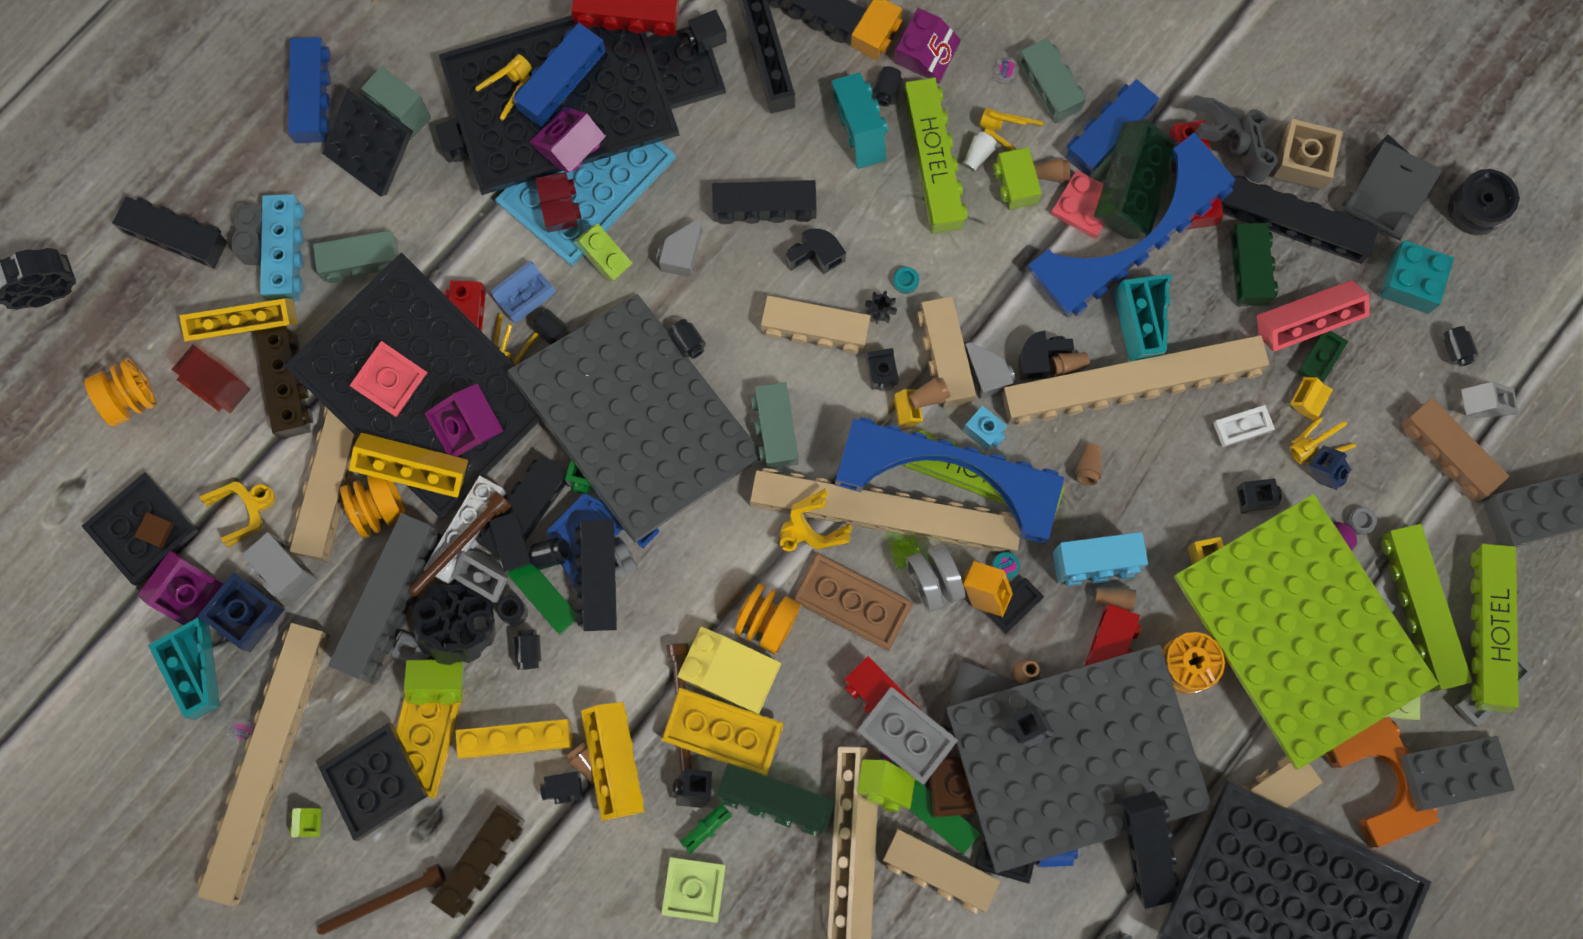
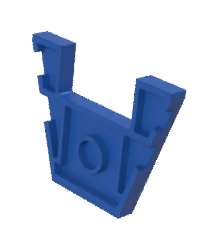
M585 493L546 531L549 539L559 538L565 539L568 542L571 556L565 561L563 566L576 591L577 582H582V571H576V555H581V544H576L575 528L580 527V521L614 520V538L624 530L604 502ZM656 528L636 543L644 549L659 534L660 530Z

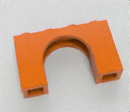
M1390 716L1384 717L1326 753L1333 769L1342 768L1370 756L1384 761L1395 774L1397 793L1393 802L1386 809L1357 821L1369 847L1379 848L1440 822L1437 817V808L1416 812L1400 756L1411 754V752L1403 745L1399 737L1401 734L1396 722L1391 720Z

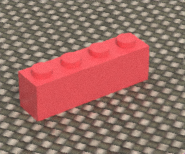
M1353 280L1261 313L1257 315L1258 336L1261 335L1263 342L1275 352L1369 317V294Z

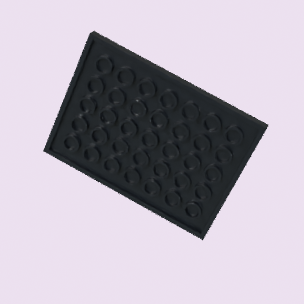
M572 15L439 54L481 195L563 171L558 169L529 142L564 107L587 113L606 136L600 142L599 148L589 153L582 160V165L680 136L646 32L633 33L623 29L612 31L596 26L587 28L603 40L606 52L542 127L519 112L515 103L504 120L500 119L504 108L521 81L514 82L505 74L480 91H476L475 88L504 68L517 55L523 56L530 63L533 70L528 75L531 77L534 69L538 66L541 67L547 60L549 52L561 44L566 32L577 25L574 24Z
M402 252L284 366L357 438L360 433H365L443 454L447 453L424 413L454 393L478 384L498 419L503 432L458 456L468 460L464 482L458 498L406 485L440 519L472 489L479 476L484 478L541 421L540 417L507 375L508 370L516 365ZM381 341L428 372L397 417L350 386Z
M1225 781L1157 938L1408 939L1432 881L1230 781Z

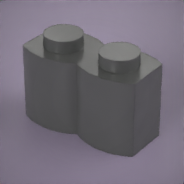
M239 205L234 216L237 230L232 238L233 253L244 265H261L262 210L258 205Z

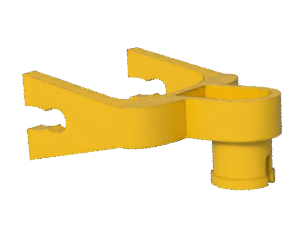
M233 482L199 496L207 507L231 493L240 496L245 503L250 523L245 528L221 537L222 542L228 548L262 528L263 522L260 512L272 507L276 501V495L271 488L258 484L248 492L241 483ZM265 492L262 498H258L261 493Z
M826 488L793 504L790 514L791 520L785 522L780 531V546H782L783 550L794 551L798 543L806 541L812 548L817 550L850 543L849 533L852 532L850 523L826 536H822L810 527L803 515V512L826 506V500L824 499L828 496Z

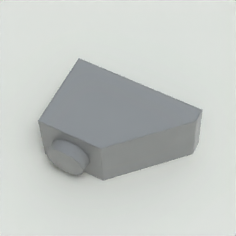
M695 220L665 238L664 246H659L656 257L662 272L692 277L703 232L701 220Z
M971 342L965 344L971 375L980 399L1002 393L1004 387L1013 385L1015 380L1014 371L1010 365L1007 366L1004 358Z
M1489 382L1461 389L1463 397L1460 399V404L1467 416L1485 418L1519 414L1514 388L1496 382Z
M478 550L462 552L451 575L455 580L493 602H498L508 579L499 562Z

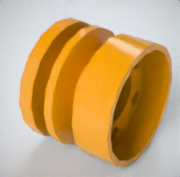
M129 357L120 361V366L118 364L110 366L112 378L102 370L84 379V385L91 402L103 420L113 428L131 419L130 408L140 415L145 412V408L150 410L157 406L149 380Z
M368 475L369 489H366L359 480L353 482L354 490L348 484L340 488L346 515L363 539L371 536L370 527L375 533L381 532V518L391 528L396 525L401 513L407 515L402 498L393 481Z
M760 582L755 590L746 598L738 614L734 634L741 637L746 628L749 627L750 630L746 640L751 642L759 632L763 634L760 647L776 655L784 643L802 603L785 596L776 605L773 603L776 590L771 589L767 597L763 598L766 585Z
M1199 632L1185 633L1166 643L1162 648L1167 668L1177 693L1192 694L1200 692L1216 684L1223 675L1225 667L1224 653L1217 641L1209 635ZM1197 659L1198 664L1190 666L1189 660Z

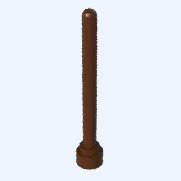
M495 491L488 498L487 508L409 587V594L411 596L418 595L495 514L497 516L500 513L504 514L511 507L508 501Z
M688 643L666 645L667 656L670 657V662H673L675 697L679 688L686 690V682L677 676L686 659V655L689 653ZM679 747L682 773L684 769H692L690 750Z
M439 863L428 867L422 877L319 924L316 931L318 934L324 935L423 888L428 887L430 889L433 887L437 889L445 882V873Z

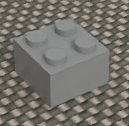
M267 532L242 554L248 561L245 566L256 577L259 575L266 581L263 586L273 596L277 595L281 600L286 598L295 602L318 579L296 555L289 552L290 548L284 541Z

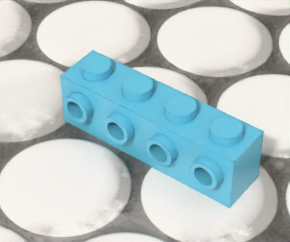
M294 194L262 196L260 295L266 301L293 298L294 302H298L300 293L303 292L300 268L304 266V258L302 252H300V243H304L301 219H304L305 211L303 204L299 202Z

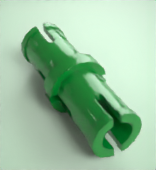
M720 803L705 819L700 818L697 821L698 825L685 837L679 840L680 843L692 854L708 837H714V832L729 818H732L733 815L726 809L723 803Z

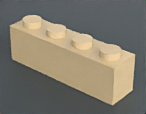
M767 295L761 323V333L772 339L785 337L798 344L811 342L816 343L818 347L823 349L837 347L842 348L846 353L858 354V352L864 353L871 315Z
M953 296L922 302L920 311L917 312L919 327H924L926 335L922 337L925 352H930L931 361H928L931 377L935 376L936 380L941 377L944 379L951 396L945 399L946 402L941 403L942 408L973 403L976 398V392Z
M1284 756L1277 761L1279 765L1272 771L1269 768L1255 776L1257 782L1249 787L1247 784L1241 787L1286 809L1323 782L1310 764L1295 770L1288 757Z
M896 829L882 861L887 863L886 869L900 876L902 871L912 875L911 881L925 889L928 884L938 888L937 895L951 902L953 897L964 902L963 908L975 914H978L979 910L987 912L1000 883V880L899 829Z

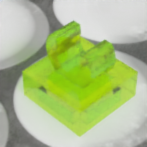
M915 535L888 543L896 570L907 567L906 557L920 552Z

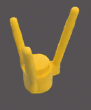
M517 55L504 68L479 84L475 90L480 91L507 74L512 81H521L515 90L516 92L520 86L525 85L531 77L528 74L533 69L523 56ZM515 92L500 116L501 120L506 118L513 107Z
M988 107L985 109L980 122V127L985 128V133L1010 151L1017 150V148L995 133V130H1001L1004 121L1021 125H1044V122L1040 120L1002 113Z
M502 313L498 314L493 343L497 347L502 328ZM508 324L499 349L517 365L534 343L538 334L534 332L515 359L512 360L513 355L505 351L512 329V324Z
M1318 417L1299 437L1291 441L1293 445L1289 449L1292 456L1299 464L1306 463L1309 465L1316 456V452L1319 451L1317 445L1345 427L1347 422L1342 421L1314 440L1310 437L1305 439L1322 421V417ZM1351 443L1335 448V450L1345 452L1355 448L1356 444Z

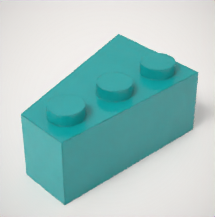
M861 72L831 80L833 99L842 126L846 127L850 136L848 139L850 148H855V164L857 169L886 161L885 133L888 132V126L885 118H880L879 104L877 99H872L871 97L872 89L869 81H864Z
M1172 274L1123 280L1112 291L1129 362L1162 356L1166 352L1169 323L1167 312L1170 305L1169 286L1172 282Z
M196 618L148 645L184 718L197 720L220 707L210 626L206 622Z

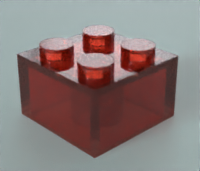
M193 344L172 368L174 372L180 375L176 379L218 412L223 408L231 414L251 390L235 375Z

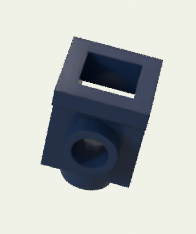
M1324 445L1308 465L1319 484L1337 490L1347 482V477L1352 470L1345 459L1347 457L1346 453ZM1326 460L1329 463L1328 467L1322 466Z

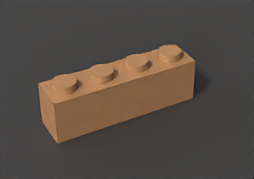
M1433 398L1422 404L1401 423L1407 436L1416 440L1424 448L1425 454L1429 458L1436 460L1443 468L1445 475L1455 480L1462 487L1463 493L1468 498L1474 499L1475 502L1488 497L1510 477Z

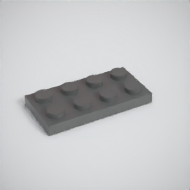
M1498 736L1400 756L1416 812L1515 791Z

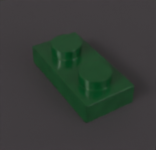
M1332 331L1320 334L1297 373L1303 377L1318 378L1324 383L1349 341Z

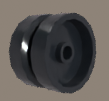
M1494 169L1479 170L1471 174L1450 196L1448 203L1450 218L1465 233L1487 235L1500 227L1517 210L1520 199L1518 188L1513 180L1501 171Z

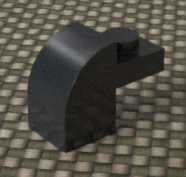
M823 229L803 231V244H794L785 254V263L791 271L812 258L823 274L846 261V251L833 234Z
M1045 330L1030 336L1019 355L1020 380L1047 378L1050 372L1049 357L1054 356L1055 353H1072L1074 350L1073 338L1065 339L1064 336H1054L1046 340Z

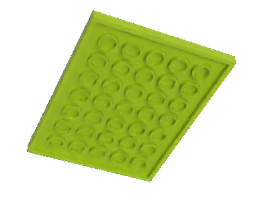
M1314 494L1173 576L1210 636L1221 647L1224 658L1295 770L1301 769L1439 685Z

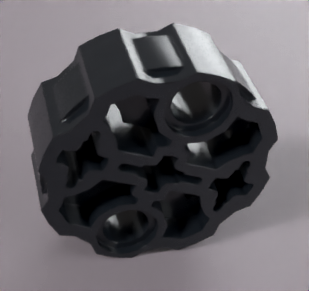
M27 249L0 260V304L5 305L7 309L19 310L22 308L42 307L57 299L66 297L72 292V286L76 284L68 256L59 253L57 249Z
M461 582L454 585L440 584L431 588L428 591V595L416 603L413 611L414 631L419 649L422 653L434 657L436 662L440 664L470 663L481 657L482 651L487 646L492 645L496 635L492 601ZM426 616H433L432 618L424 619ZM478 628H486L483 631L477 630Z

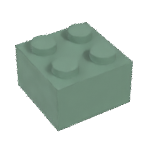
M383 66L361 88L366 97L413 130L411 140L431 119L421 96Z

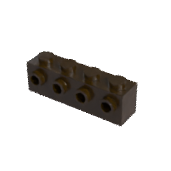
M286 326L254 333L272 433L279 439L310 433L313 415L311 409L307 408L306 398H309L308 389L284 367L297 354L296 349L300 348L296 333L293 334Z
M497 805L431 903L453 919L459 918L461 915L465 916L474 904L472 899L478 890L480 892L483 891L489 883L491 877L488 875L495 866L499 867L507 856V852H505L511 842L515 843L524 830L522 825L525 821L506 807Z

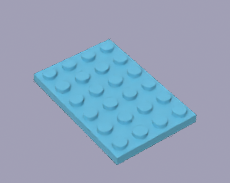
M656 142L581 165L577 170L570 173L566 172L568 179H574L577 194L572 195L573 203H579L582 218L577 219L578 227L547 232L536 179L506 188L495 200L500 207L573 267L584 256L574 241L589 227L597 223L607 232L676 159V154L661 142Z

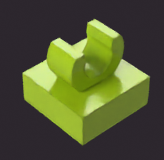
M293 808L292 812L289 813V817L292 818V827L288 829V833L291 834V837H320L322 808Z

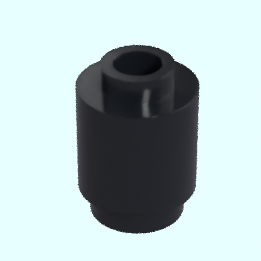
M884 66L882 71L878 72L872 98L877 99L880 106L888 107L896 103L902 83V73L895 67Z
M541 310L532 320V323H534L532 329L550 345L572 333L568 330L569 326L551 310L545 312Z
M687 319L679 320L670 327V338L684 358L687 356L688 358L695 359L704 352L703 348L706 342L695 326L688 322Z
M1459 326L1446 331L1443 341L1452 364H1458L1459 367L1474 363V358L1479 354L1470 331H1467L1465 326Z
M552 538L533 544L530 547L529 556L532 565L538 570H543L564 564L571 556V549L565 539Z
M510 595L499 601L497 614L506 624L518 626L526 621L528 608L520 598ZM518 608L516 614L511 616V610Z
M534 630L518 631V636L512 637L514 663H517V670L538 669L539 662L542 661L540 635H534Z

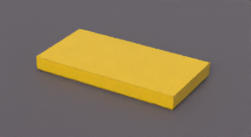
M679 688L661 741L767 777L785 723Z
M404 697L396 732L429 795L428 797L437 799L461 703L451 705L441 703L414 705L406 703V698Z

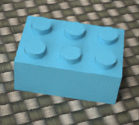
M1142 532L1062 542L1052 552L1057 584L1065 583L1066 587L1078 586L1082 584V581L1092 579V583H1102L1109 581L1108 578L1119 576V580L1135 578V574L1141 573V570L1148 565Z

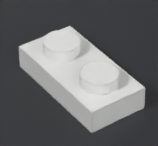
M1266 405L1216 420L1213 423L1222 447L1275 430Z

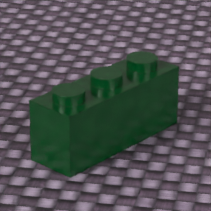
M1268 223L1236 224L1230 233L1237 307L1268 306L1278 295V283L1274 281L1273 276L1276 261L1275 257L1271 256L1273 234L1269 232Z

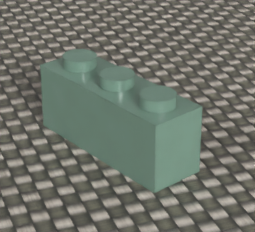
M1047 37L1021 50L1018 64L1054 123L1056 124L1080 112L1086 100L1085 93L1081 86H1077L1074 82L1069 66L1063 64L1056 45H1052Z
M391 230L313 244L317 274L324 282L338 283L342 279L350 277L360 279L367 277L368 274L380 273L399 255L397 239Z
M787 383L755 386V395H751L753 411H758L759 420L755 421L757 437L762 436L763 446H759L760 461L766 462V466L769 469L799 465Z

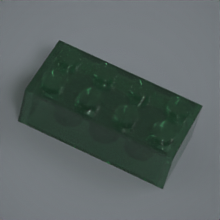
M1147 119L1124 122L1093 217L1125 239L1146 238L1152 232L1173 165L1172 152L1179 143Z
M727 763L716 795L722 798L721 804L734 809H738L739 805L748 807V814L763 819L765 814L776 817L774 823L789 828L792 823L803 826L801 832L815 837L818 836L819 832L825 833L836 801Z

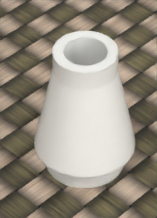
M982 131L978 135H974L962 164L975 172L978 166L996 150V140Z

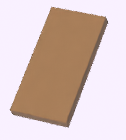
M818 553L793 598L802 603L801 607L887 651L890 650L914 603Z

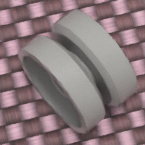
M940 543L930 547L927 551L928 560L920 552L906 557V565L914 589L929 613L943 607V596L950 603L965 598L961 577L944 544Z

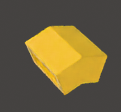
M1304 377L1290 405L1298 413L1314 421L1319 417L1333 389L1323 384L1318 378Z
M904 389L895 393L894 402L898 427L900 429L914 428L916 424L923 422L921 407L915 410L908 396L917 391L915 389Z

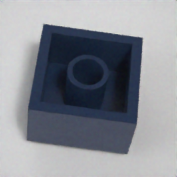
M233 572L198 617L239 649L251 652L285 608L246 578Z

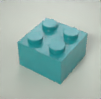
M1404 240L1393 250L1379 297L1429 314L1441 304L1454 257Z

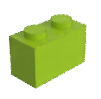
M1029 147L999 153L994 164V174L996 179L1000 178L1002 184L1000 195L1002 201L1007 203L1008 210L1038 204L1042 192Z
M598 223L589 227L574 241L575 245L607 281H614L633 264Z
M406 660L404 683L406 703L414 705H424L426 703H441L444 705L463 703V662L444 665L437 663L436 660Z
M862 760L857 793L866 797L867 802L870 804L882 805V810L898 813L899 809H910L915 779L903 769L886 760Z

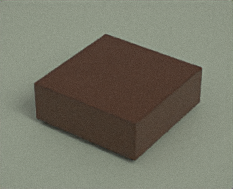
M146 512L134 537L162 548L174 524Z

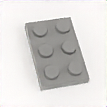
M892 687L856 731L921 785L925 784L958 741Z

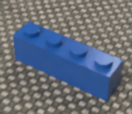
M580 23L573 29H569L561 44L549 52L547 60L542 66L535 68L530 80L525 85L520 86L515 92L513 100L517 110L542 127L606 52L603 40Z
M321 37L290 38L288 133L295 143L326 142V133L330 131V123L326 113L327 109H330V97L327 93V86L331 83L329 70H327V62H331V52Z
M1135 79L1130 86L1126 83L1116 96L1118 98L1113 103L1111 101L1107 102L1101 109L1100 113L1102 115L1097 120L1092 118L1083 130L1085 132L1080 137L1076 135L1068 143L1067 148L1069 150L1065 159L1070 160V163L1082 173L1090 176L1154 110L1159 97L1139 80Z

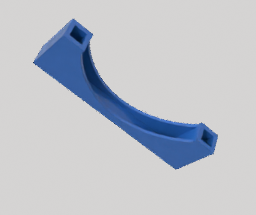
M1195 133L1173 149L1171 157L1176 163L1174 196L1162 221L1145 239L1122 252L1098 258L1066 257L1053 254L1048 249L1028 265V271L1067 317H1070L1072 314L1075 316L1081 314L1088 307L1087 302L1092 298L1096 300L1101 298L1109 290L1107 286L1114 281L1116 283L1121 282L1129 275L1127 270L1135 264L1137 267L1141 266L1150 258L1148 254L1155 248L1161 250L1171 241L1169 238L1176 231L1179 234L1185 231L1192 224L1190 222L1191 219L1196 215L1202 217L1212 208L1211 203L1218 198L1222 201L1232 193L1233 189L1231 187H1233L1236 179Z
M860 417L859 420L853 418L835 486L861 493L862 487L873 478L899 465L919 461H941L955 464L977 474L1000 494L1017 522L1020 530L1018 537L1045 544L1050 537L1065 477L1059 476L1058 472L1052 469L1044 468L1042 471L1032 468V465L1027 462L1017 461L1012 463L1005 461L1006 458L998 454L983 455L979 453L978 449L973 447L958 448L947 440H929L922 433H904L897 426L885 425L883 427L875 425V421Z

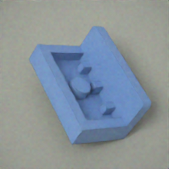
M532 261L528 262L490 291L500 308L515 324L557 293Z

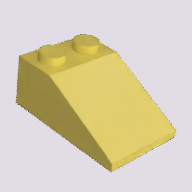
M700 627L677 677L689 685L759 714L782 663L723 635Z

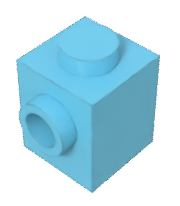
M982 405L967 422L963 432L988 451L992 445L997 448L1005 439L1006 435L1003 433L1007 425Z

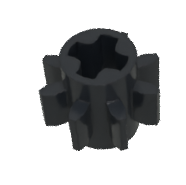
M887 291L878 295L876 292H873V300H866L865 306L871 308L867 311L866 315H871L875 319V324L883 320L889 323V315H896L897 309L891 307L895 304L896 298L890 299L887 296ZM880 304L884 305L882 311L877 310Z

